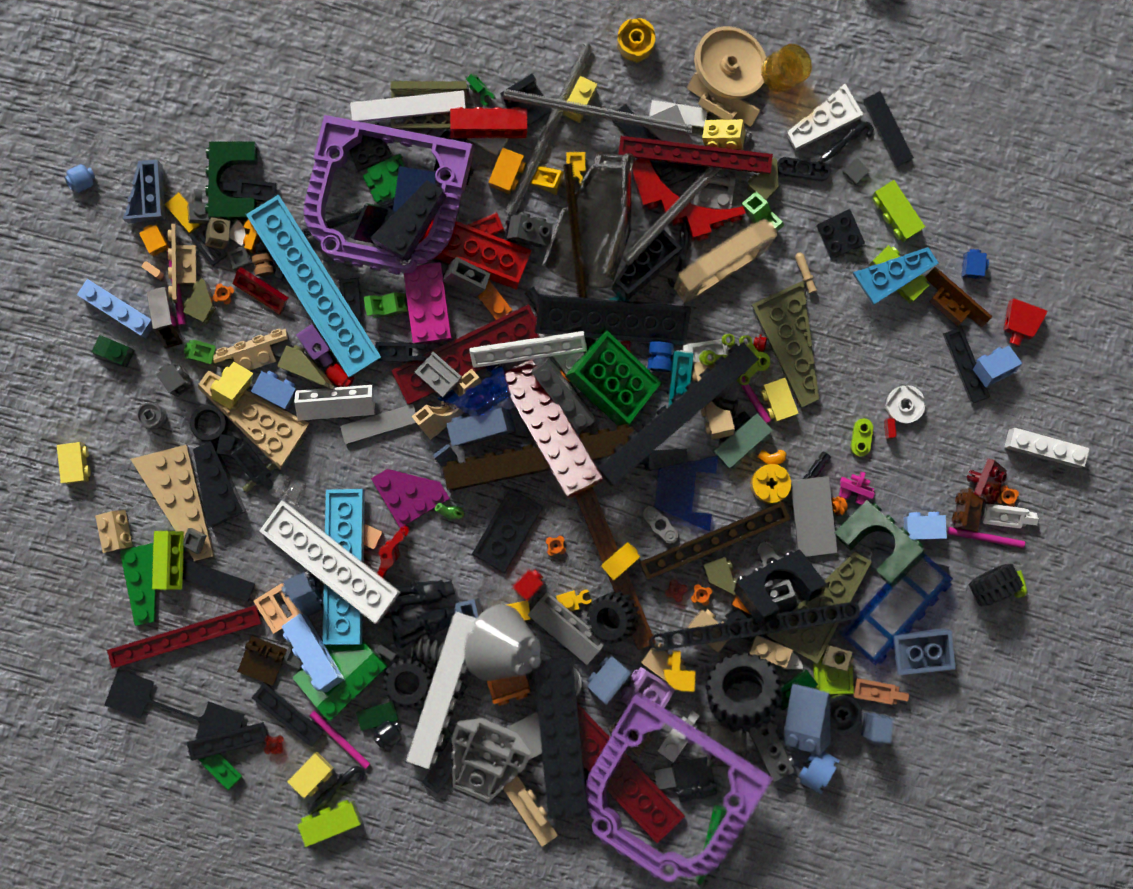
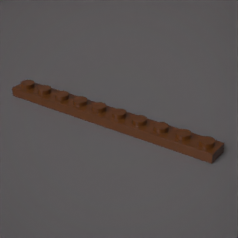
M591 487L575 496L602 563H604L618 551V548L594 489ZM627 570L615 580L608 575L614 592H623V596L629 595V599H634L636 602L634 604L635 607H639L637 613L641 615V618L637 621L640 622V625L636 628L637 631L632 634L637 649L649 646V639L653 634Z

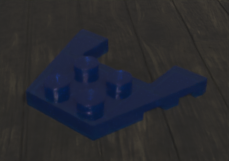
M503 364L486 367L491 377L483 379L476 387L469 388L462 396H458L451 390L444 398L440 396L437 399L442 406L447 404L452 409L460 408L462 412L479 417L511 396Z
M713 456L658 468L654 507L706 531H710L712 514L692 512L696 472L716 474L718 457Z

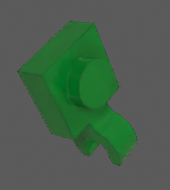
M470 74L466 78L470 83L468 85L474 93L478 92L481 94L480 100L483 105L489 106V103L486 101L487 96L496 99L495 94L488 90L489 88L477 75Z

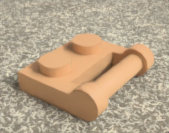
M283 583L254 600L255 605L273 634L283 629L281 626L300 613L303 614L290 601L289 597H285L282 591ZM277 593L281 595L292 613V616L289 618L274 596Z

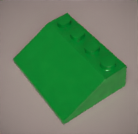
M608 331L602 334L565 375L617 426L629 425L662 383Z
M363 638L362 644H327L325 646L345 679L328 692L317 691L311 684L312 678L310 674H306L303 668L293 677L294 681L329 721L333 720L388 667V664Z

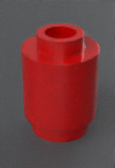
M337 363L335 365L331 364L325 372L329 381L337 387H350L355 379L353 376L348 377L342 366Z

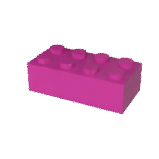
M441 262L418 265L412 273H403L413 344H433L452 341L445 283L442 282L444 275Z

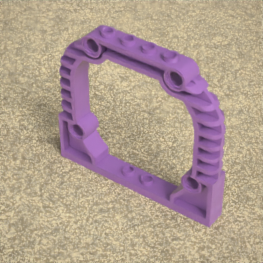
M324 115L314 154L315 163L304 202L306 225L313 237L321 243L322 250L328 257L333 258L335 262L344 263V261H348L357 267L367 265L377 271H381V268L387 269L389 273L399 275L400 272L412 273L416 270L417 264L426 263L438 256L448 245L452 237L462 193L465 191L474 147L471 143ZM363 135L382 139L386 143L399 142L406 147L415 145L430 148L440 165L435 177L441 188L444 189L447 197L434 217L428 236L418 244L408 265H402L403 259L385 249L348 242L339 231L329 229L325 221L326 204L335 170L346 164V153L361 143ZM335 153H340L338 158L332 159ZM446 174L451 175V177H450L449 180H447V181H443V180H442V178H443L444 175H446ZM332 243H336L335 249L328 250Z
M638 692L634 695L616 725L611 738L588 776L586 800L589 812L595 820L592 825L593 831L601 838L600 840L604 844L612 845L619 854L633 859L634 864L638 867L648 869L653 877L661 878L665 881H673L677 876L697 877L714 870L723 861L773 778ZM666 724L685 735L684 738L692 744L697 743L702 746L701 749L709 755L714 754L732 766L728 772L732 791L724 799V805L728 812L707 848L701 854L689 859L676 852L660 853L621 827L619 815L607 805L606 790L628 748L641 744L646 739V732L661 729ZM632 731H636L639 734L638 740L632 738ZM731 797H738L740 805H734L731 802ZM601 821H604V822L607 823V825H608V829H607V830H605V829H603V828L601 827V825H600V822H601ZM667 865L674 868V874L667 872Z

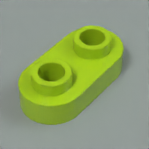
M865 418L857 420L853 425L850 449L858 457L867 455L871 448L873 424ZM862 424L867 426L866 431L861 430ZM859 443L864 445L863 450L858 449Z

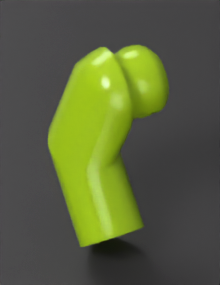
M1019 570L1017 573L1024 586L1014 596L1016 598H1024L1028 592L1022 571Z

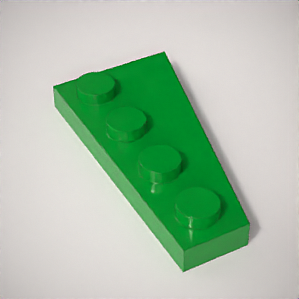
M153 543L119 550L134 624L138 626L155 622L157 597L156 589H152Z

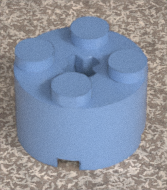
M825 751L821 755L811 753L808 761H810L807 768L803 767L798 776L801 779L800 783L819 794L823 792L820 789L821 786H827L836 769L833 766L834 762L839 763L840 761Z

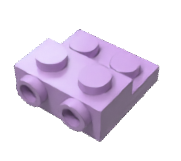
M640 667L639 670L636 669L632 673V682L629 687L623 688L621 701L629 705L634 695L640 692L665 708L676 689Z

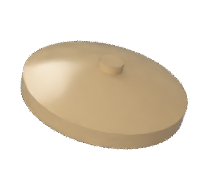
M728 26L715 28L701 39L695 50L694 63L699 78L709 90L723 98L735 100L747 98L753 95L766 79L768 63L765 52L753 36L741 29Z

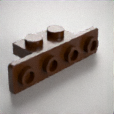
M934 267L925 276L927 281L938 289L929 302L955 325L959 326L968 316L980 327H983L992 318L985 309L938 268Z

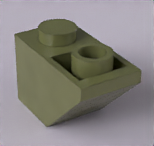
M775 157L772 159L770 174H754L748 180L747 190L752 194L758 192L766 201L778 188V167Z
M201 278L199 282L197 281L192 288L193 294L191 298L185 301L183 312L207 325L216 306L208 282Z
M722 557L702 564L708 583L735 595L734 588L737 579L732 578L730 571H733L730 559L726 560V557Z

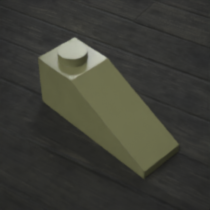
M286 345L277 367L333 390V384L311 356L304 353L305 349L294 345V348Z

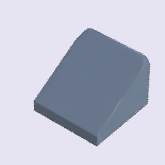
M448 444L437 451L433 457L443 467L446 466V462L456 459L457 455Z

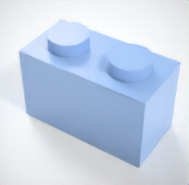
M921 512L909 513V516L903 517L904 529L910 534L909 537L912 540L947 538L946 515H940V512H928V516H921Z

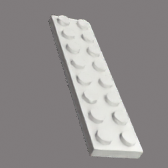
M281 500L259 531L375 624L379 623L400 594L399 590L283 500Z

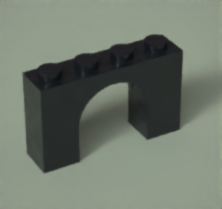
M799 549L795 552H788L783 558L775 559L763 568L755 569L748 576H741L736 581L734 592L761 627L776 619L780 609L766 591L765 584L774 579L790 580L807 602L822 595L827 583Z

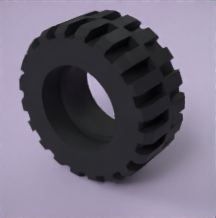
M738 653L732 654V657L729 659L728 657L721 659V664L716 663L713 666L714 671H710L708 681H706L709 708L711 713L714 714L715 719L718 722L722 721L723 726L727 728L733 726V730L740 731V728L745 729V732L751 731L750 728L754 727L756 730L760 729L763 723L766 725L770 723L771 716L776 717L778 708L781 707L782 703L781 682L775 667L770 666L768 660H761L759 655L749 656V653H743L738 656ZM739 681H752L763 690L757 699L749 703H736L726 696L729 687Z

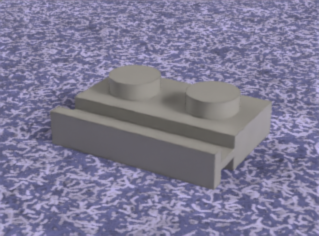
M434 352L415 371V374L442 398L462 379L461 375Z

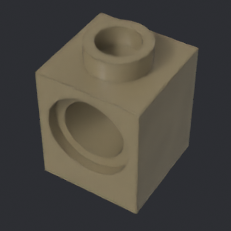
M211 217L207 225L205 246L224 250L229 241L230 221L220 217Z
M827 645L822 664L847 671L848 667H852L854 657L851 656L852 652ZM837 653L843 655V661L840 664L834 661Z

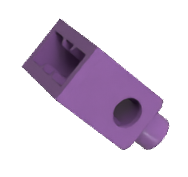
M314 324L309 325L296 334L313 360L318 358L323 367L333 362V359L327 352L330 348ZM316 343L321 347L319 352H316L313 348Z

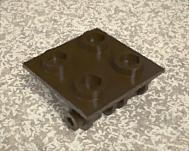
M251 635L250 640L245 645L246 650L237 672L274 685L287 649Z

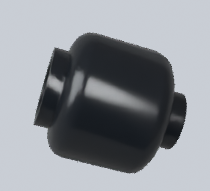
M385 720L374 730L373 740L381 749H391L401 741L402 735L400 731H402V728L396 721L392 723Z

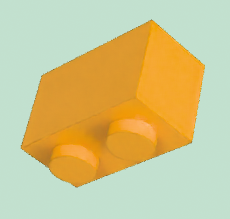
M502 147L489 179V186L507 194H511L512 190L515 191L519 182L517 176L519 172L523 173L526 165L524 156Z

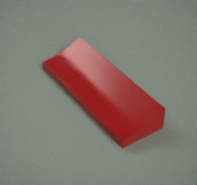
M433 221L431 222L421 241H423L428 236L429 231L433 225ZM456 221L448 245L434 258L450 264L458 257L490 273L489 280L517 290L532 250Z

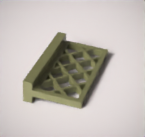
M391 81V98H396V95L408 97L407 95L417 96L464 91L467 109V81ZM441 113L446 118L441 124H436L432 120L436 114L424 115L427 119L422 124H417L413 120L415 116L407 117L408 119L403 124H395L394 118L391 119V128L450 129V124H446L448 121L450 122V115L447 116Z

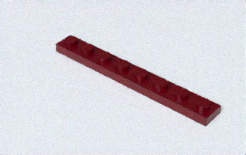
M628 136L620 137L618 156L762 174L771 173L773 154Z
M254 605L107 650L111 668L113 669L262 624L259 610Z

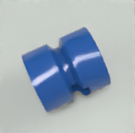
M650 342L649 354L651 357L648 358L647 369L658 372H672L673 360L670 357L673 356L674 344Z

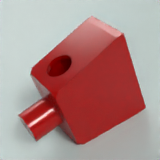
M1015 298L1011 299L1008 302L1004 331L1012 334L1009 344L1020 347L1023 338L1026 340L1032 339L1048 311Z

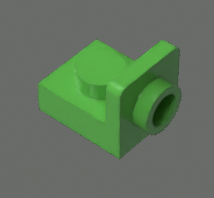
M189 340V343H186L184 347L185 359L211 364L216 346L197 340Z

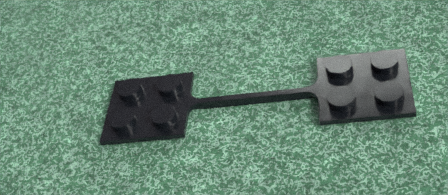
M118 669L104 706L140 719L148 703L199 721V728L195 739L240 728L245 716L243 713L208 701L204 714L200 717L153 701L150 698V693L154 681Z

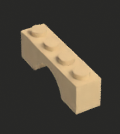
M701 362L693 363L692 381L694 380L697 383L701 379L699 375L707 368L712 370L716 365L705 366ZM712 401L700 410L702 417H706L707 423H704L707 435L710 434L711 440L734 435L735 428L730 411L718 408Z
M470 369L457 382V392L449 403L441 407H432L426 404L412 418L431 440L447 427V423L452 422V418L459 417L467 412L490 391L479 376Z

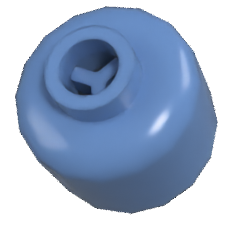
M79 164L67 170V176L64 178L71 191L81 192L93 186L95 175L90 167L86 168L83 164Z

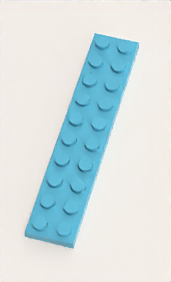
M279 194L247 213L246 216L347 376H353L382 358Z

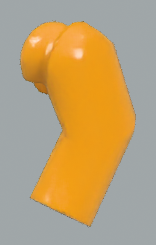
M761 450L757 458L767 464L778 465L786 460L787 454L784 450H778L774 454Z

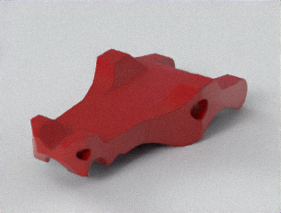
M402 526L393 538L380 548L378 555L381 563L377 574L383 579L388 568L400 556L399 542L409 533L410 530L407 526Z

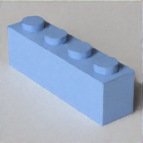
M89 279L85 281L77 293L79 297L144 338H147L153 329L150 318Z
M300 613L281 626L285 632L283 633L285 639L293 645V653L303 662L302 668L306 674H310L312 678L311 684L317 691L320 690L326 693L345 680L307 616Z

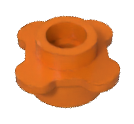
M221 283L217 284L213 300L215 302H224L225 305L230 304L234 288L223 286Z
M1002 486L997 502L1014 507L1019 492L1009 489L1007 486Z
M839 496L836 499L834 497L831 498L833 512L837 516L840 514L844 515L848 510L846 500Z
M558 536L557 538L548 537L546 539L548 555L553 556L557 553L562 555L566 552V548L563 545V536Z
M700 584L695 585L691 601L693 603H702L704 606L708 605L712 589L710 587H701Z

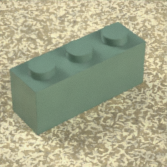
M757 413L713 453L727 469L731 467L735 469L743 462L741 458L745 454L749 457L757 450L755 446L759 442L763 444L771 437L769 433L773 430Z

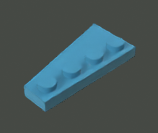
M927 247L855 271L852 274L871 303L875 305L936 266L938 261Z

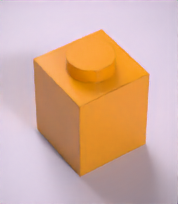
M148 225L139 233L149 254L153 257L170 248L161 228L157 225Z

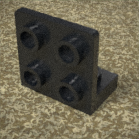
M533 74L507 88L508 91L513 90V92L518 91V93L520 91V93L525 92L527 95L530 93L532 96L534 94V96L539 95V97L541 95V98L544 96L538 88ZM504 91L500 93L501 100L507 109L514 107L527 109V126L552 111L550 107L546 108L536 106V104L522 103V101L520 103L515 102V100L503 99Z
M365 203L351 238L374 243L371 237L395 211L391 208Z

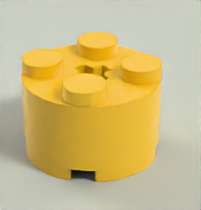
M642 18L626 20L618 31L617 48L620 54L627 60L640 62L649 57L655 45L653 26Z
M768 464L762 466L753 474L750 488L752 494L763 503L772 504L783 500L789 494L791 478L785 468L776 464ZM770 479L772 482H775V486L772 489L766 485Z

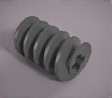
M421 636L418 640H414L410 658L413 659L417 654V660L420 661L424 656L426 663L432 658V664L435 665L440 659L445 642L438 646L437 640L430 644V638L423 642Z

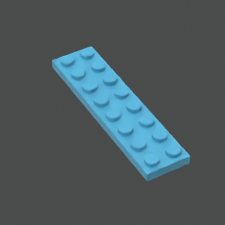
M326 490L325 533L364 563L365 490ZM324 583L323 644H362L363 613Z

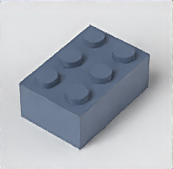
M499 405L488 408V412H472L469 414L470 417L459 416L452 418V422L446 424L451 444L457 447L516 432L510 409H505L503 406L499 407Z

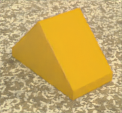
M538 166L530 183L557 195L564 180V172Z

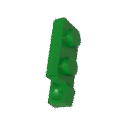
M221 754L198 759L228 791L243 777Z

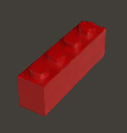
M457 107L450 109V138H527V109L520 107L503 109L501 107L484 109L482 107L465 109Z
M528 569L512 587L527 601L542 586L543 582L541 580L544 577L535 569L533 571Z

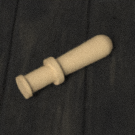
M797 253L795 259L803 275L802 280L806 283L808 293H814L818 291L812 280L814 277L810 274L804 254Z

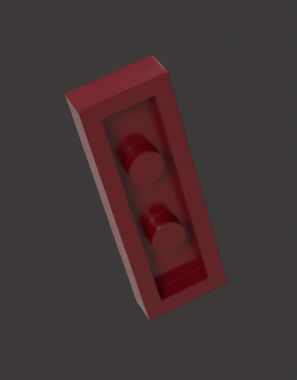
M240 267L237 270L233 285L276 313L281 314L284 311L289 297L244 268Z

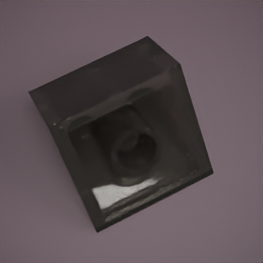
M707 721L706 735L742 759L747 760V731L745 732V729L740 728V731L733 730V726L729 728L723 726L722 721ZM706 753L707 767H732L716 755Z

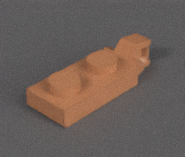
M856 678L853 697L893 705L897 704V700L908 701L909 694L899 692L900 687L896 685Z

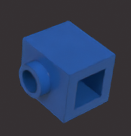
M971 249L969 252H966L963 255L962 277L983 278L985 270H988L989 259H986L987 253H981V250Z

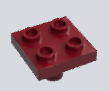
M988 458L982 473L970 470L968 473L971 476L967 475V481L977 484L974 495L985 503L994 504L999 498L1001 485L1006 481L1007 470L995 460Z

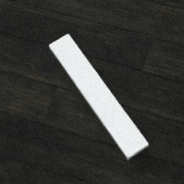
M464 91L350 103L352 120L359 122L450 113V109L457 107L466 109Z
M584 331L474 347L470 348V356L473 368L585 352L587 351Z

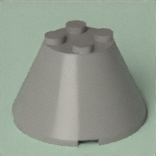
M503 604L495 605L485 610L475 620L474 623L476 625L472 633H468L464 654L469 671L477 678L491 681L528 674L540 665L539 640L535 638L521 614L515 608Z

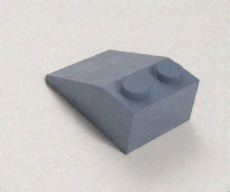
M945 628L894 636L897 675L955 669L952 630Z
M613 656L605 657L599 664L600 670L597 673L593 672L587 679L589 682L587 687L606 704L631 674L629 669Z
M796 684L792 685L784 728L786 746L821 755L831 744L829 693Z

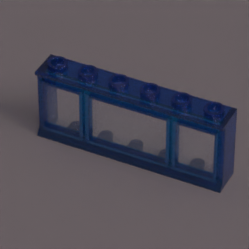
M925 554V557L893 589L887 583L882 588H878L874 597L862 606L863 609L860 611L859 616L856 619L850 620L847 627L838 633L875 666L877 663L881 664L887 658L886 653L890 649H895L894 636L910 633L913 629L912 624L916 620L920 621L925 616V610L929 605L932 607L939 600L937 596L942 591L946 592L951 587L953 578Z

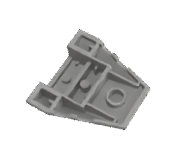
M478 718L458 722L451 738L453 744V788L489 803L503 790V787L508 782L510 783L519 772L521 773L525 769L531 752L518 733L488 720Z

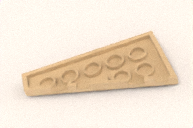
M208 370L198 384V389L281 470L308 429L309 423L304 420L298 421L295 415L247 390L231 410L211 399V386L215 380H219L221 377Z
M188 445L130 459L175 531H184V538L188 528H193L207 535L201 553L196 554L187 549L194 561L214 557Z

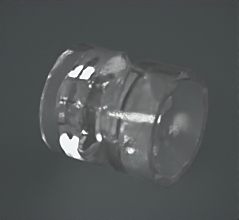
M280 473L272 487L271 496L278 499L285 498L286 502L297 506L304 493L306 483L297 479L292 481L290 476Z

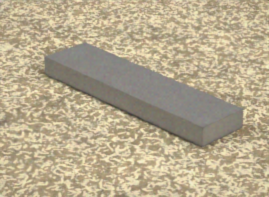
M414 404L341 425L340 429L345 444L347 445L416 424L412 418L416 413Z

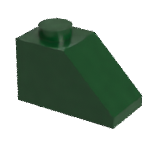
M99 335L92 353L127 367L135 350Z
M807 669L781 686L782 703L780 708L782 711L789 706L793 684L812 689L818 685Z

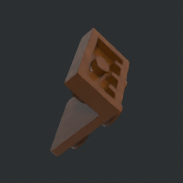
M962 489L960 493L956 494L955 498L957 510L952 515L953 528L978 532L983 501L974 495L972 489Z

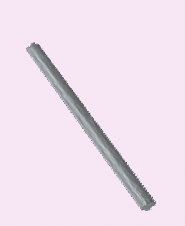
M583 44L558 100L568 101L567 99H569L568 97H570L569 95H571L570 93H572L571 91H573L572 89H574L576 81L582 75L580 72H582L583 66H586L584 64H587L585 62H588L586 60H589L587 58L591 56V49H593L591 45ZM554 108L505 210V213L510 216L514 215L515 209L518 210L516 207H519L517 205H520L518 203H521L520 201L524 197L522 195L524 194L523 192L526 193L524 190H527L525 188H528L526 186H529L527 184H530L529 182L532 180L530 177H532V173L535 174L533 171H536L534 169H537L535 167H538L537 165L541 161L539 158H541V154L544 155L542 152H545L543 150H546L544 148H547L545 146H548L547 144L551 140L549 137H551V133H554L552 131H555L553 129H556L554 127H557L555 125H558L557 123L561 119L559 116L563 112L562 109L557 110V108Z
M504 90L503 99L510 101L515 100V102L520 103L522 101V103L536 104V106L557 108V110L562 109V111L567 112L569 110L571 113L576 112V114L579 113L581 115L582 113L588 116L590 114V116L602 117V119L603 117L604 119L609 118V120L614 121L616 119L618 122L623 121V123L628 124L630 122L632 125L637 123V126L638 124L639 126L642 125V127L643 125L644 127L649 126V128L651 126V128L653 127L654 129L656 127L658 130L663 128V131L664 129L665 131L670 130V132L672 130V132L676 133L677 131V133H684V135L685 133L686 135L692 133V125L680 124L678 122L673 123V121L668 122V120L661 121V119L647 118V116L640 117L638 114H626V112L621 113V111L617 110L614 112L612 109L607 111V108L600 109V107L595 106L593 108L591 105L586 106V104L581 105V103L579 105L577 102L574 104L572 101L567 103L565 100L560 101V99L555 98L553 100L551 97L546 99V96L541 98V95L540 97L539 95L534 96V94L532 96L530 93L527 95V93H520V91L518 93V91Z
M749 129L745 130L744 145L747 144L748 140L750 141L751 137L753 138V134ZM709 167L684 192L682 197L661 216L662 218L658 219L654 226L624 255L623 261L627 265L631 264V262L633 263L634 259L652 243L651 241L655 240L656 236L658 237L659 233L677 217L676 215L680 214L679 212L697 196L696 194L700 193L699 191L703 190L704 186L706 187L707 183L721 171V168Z

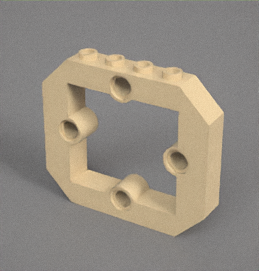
M765 219L750 226L697 260L679 274L674 289L685 304L701 296L765 253L776 237L775 233L777 231L771 222L768 223Z

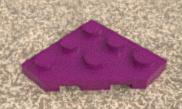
M386 469L371 478L400 528L431 511L438 503H444L450 499L441 482L390 469Z

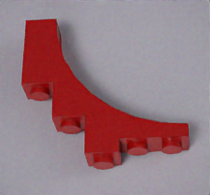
M638 159L630 162L629 168L642 209H655L658 207V204H661L663 213H666L680 197L674 194L660 180L650 160ZM689 202L669 224L676 226L682 224L683 220H686L692 241L697 240L700 242L708 239V236L711 235L710 227L718 229L723 227L724 223L730 221L732 224L740 222L746 212L744 206L732 209H711Z

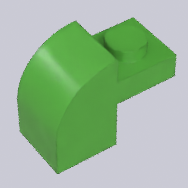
M755 192L742 202V206H744L745 212L753 224L766 219L768 223L771 222L774 225L776 231L784 227L783 221L771 211L769 203L758 192Z
M393 292L383 296L369 295L364 297L367 316L384 318L409 312L405 293Z

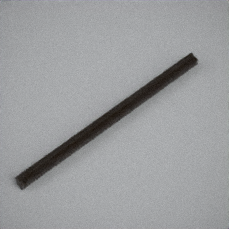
M573 163L563 164V172L565 175L564 179H566L565 191H567L568 215H570V237L573 239L571 240V244H573L571 246L572 251H574L573 263H575L574 270H576L574 273L577 275L575 276V280H577L575 281L577 282L576 287H578L576 292L579 294L577 295L578 297L588 298V294H586L587 287H585L587 286L586 280H584L586 279V275H584L585 268H583L585 266L582 263L584 262L582 261L584 256H581L583 255V251H581L583 250L581 249L582 244H580L582 243V239H580L582 237H579L581 236V232H579L581 231L580 225H578L580 224V220H578L580 218H578L579 215L577 214L579 213H577L578 208H576L578 207V203H576L578 202L576 201L577 196H575L577 191H574L576 190L574 189L576 188L574 186L576 185L574 184L575 179H573L575 178L573 177L575 172H572L574 171ZM585 337L588 350L593 345L592 338Z

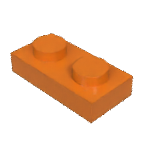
M488 280L486 289L477 297L494 319L497 320L512 312V309L490 280Z

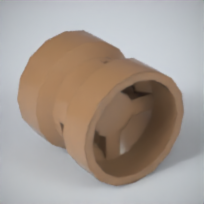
M269 253L251 257L252 263L255 264L254 273L256 277L268 276L274 273L273 267L270 265L271 255Z

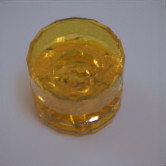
M797 44L785 45L767 56L763 61L761 67L762 78L770 89L776 92L788 91L810 76L812 61L803 47Z

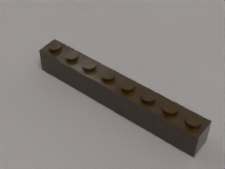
M780 502L639 563L646 580L791 519L784 503Z

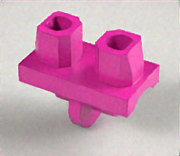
M861 471L859 476L852 474L850 479L845 477L840 479V497L849 499L851 492H856L858 495L855 501L862 505L866 500L873 499L875 493L874 488L869 487L870 480L864 478L865 472Z

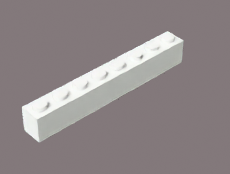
M456 612L453 616L407 762L429 769L432 763H436L439 754L436 752L438 745L441 746L445 736L442 734L443 727L447 728L450 717L447 715L449 709L453 710L456 699L453 697L455 691L459 692L462 684L459 678L461 673L465 674L467 669L464 654L465 642L468 633L471 634L476 625L474 623L476 618Z

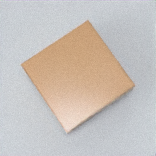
M147 261L141 266L160 281L165 276L164 273Z
M365 524L364 545L375 549L383 532Z

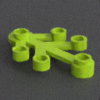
M732 334L722 336V343L729 349L736 344ZM749 335L741 336L739 344L741 345L744 342V338L748 340L746 345L759 360L737 378V382L740 385L749 384L750 378L757 371H765L770 366L768 354L758 352L753 346L752 338ZM727 337L730 338V342H729V343H727V341H726V338H727ZM705 350L700 353L699 360L701 364L709 366L713 365L721 356L726 358L728 355H718L712 350ZM709 354L711 355V361L707 358ZM761 358L764 361L763 365H761L760 363ZM743 376L746 378L744 383L742 382Z

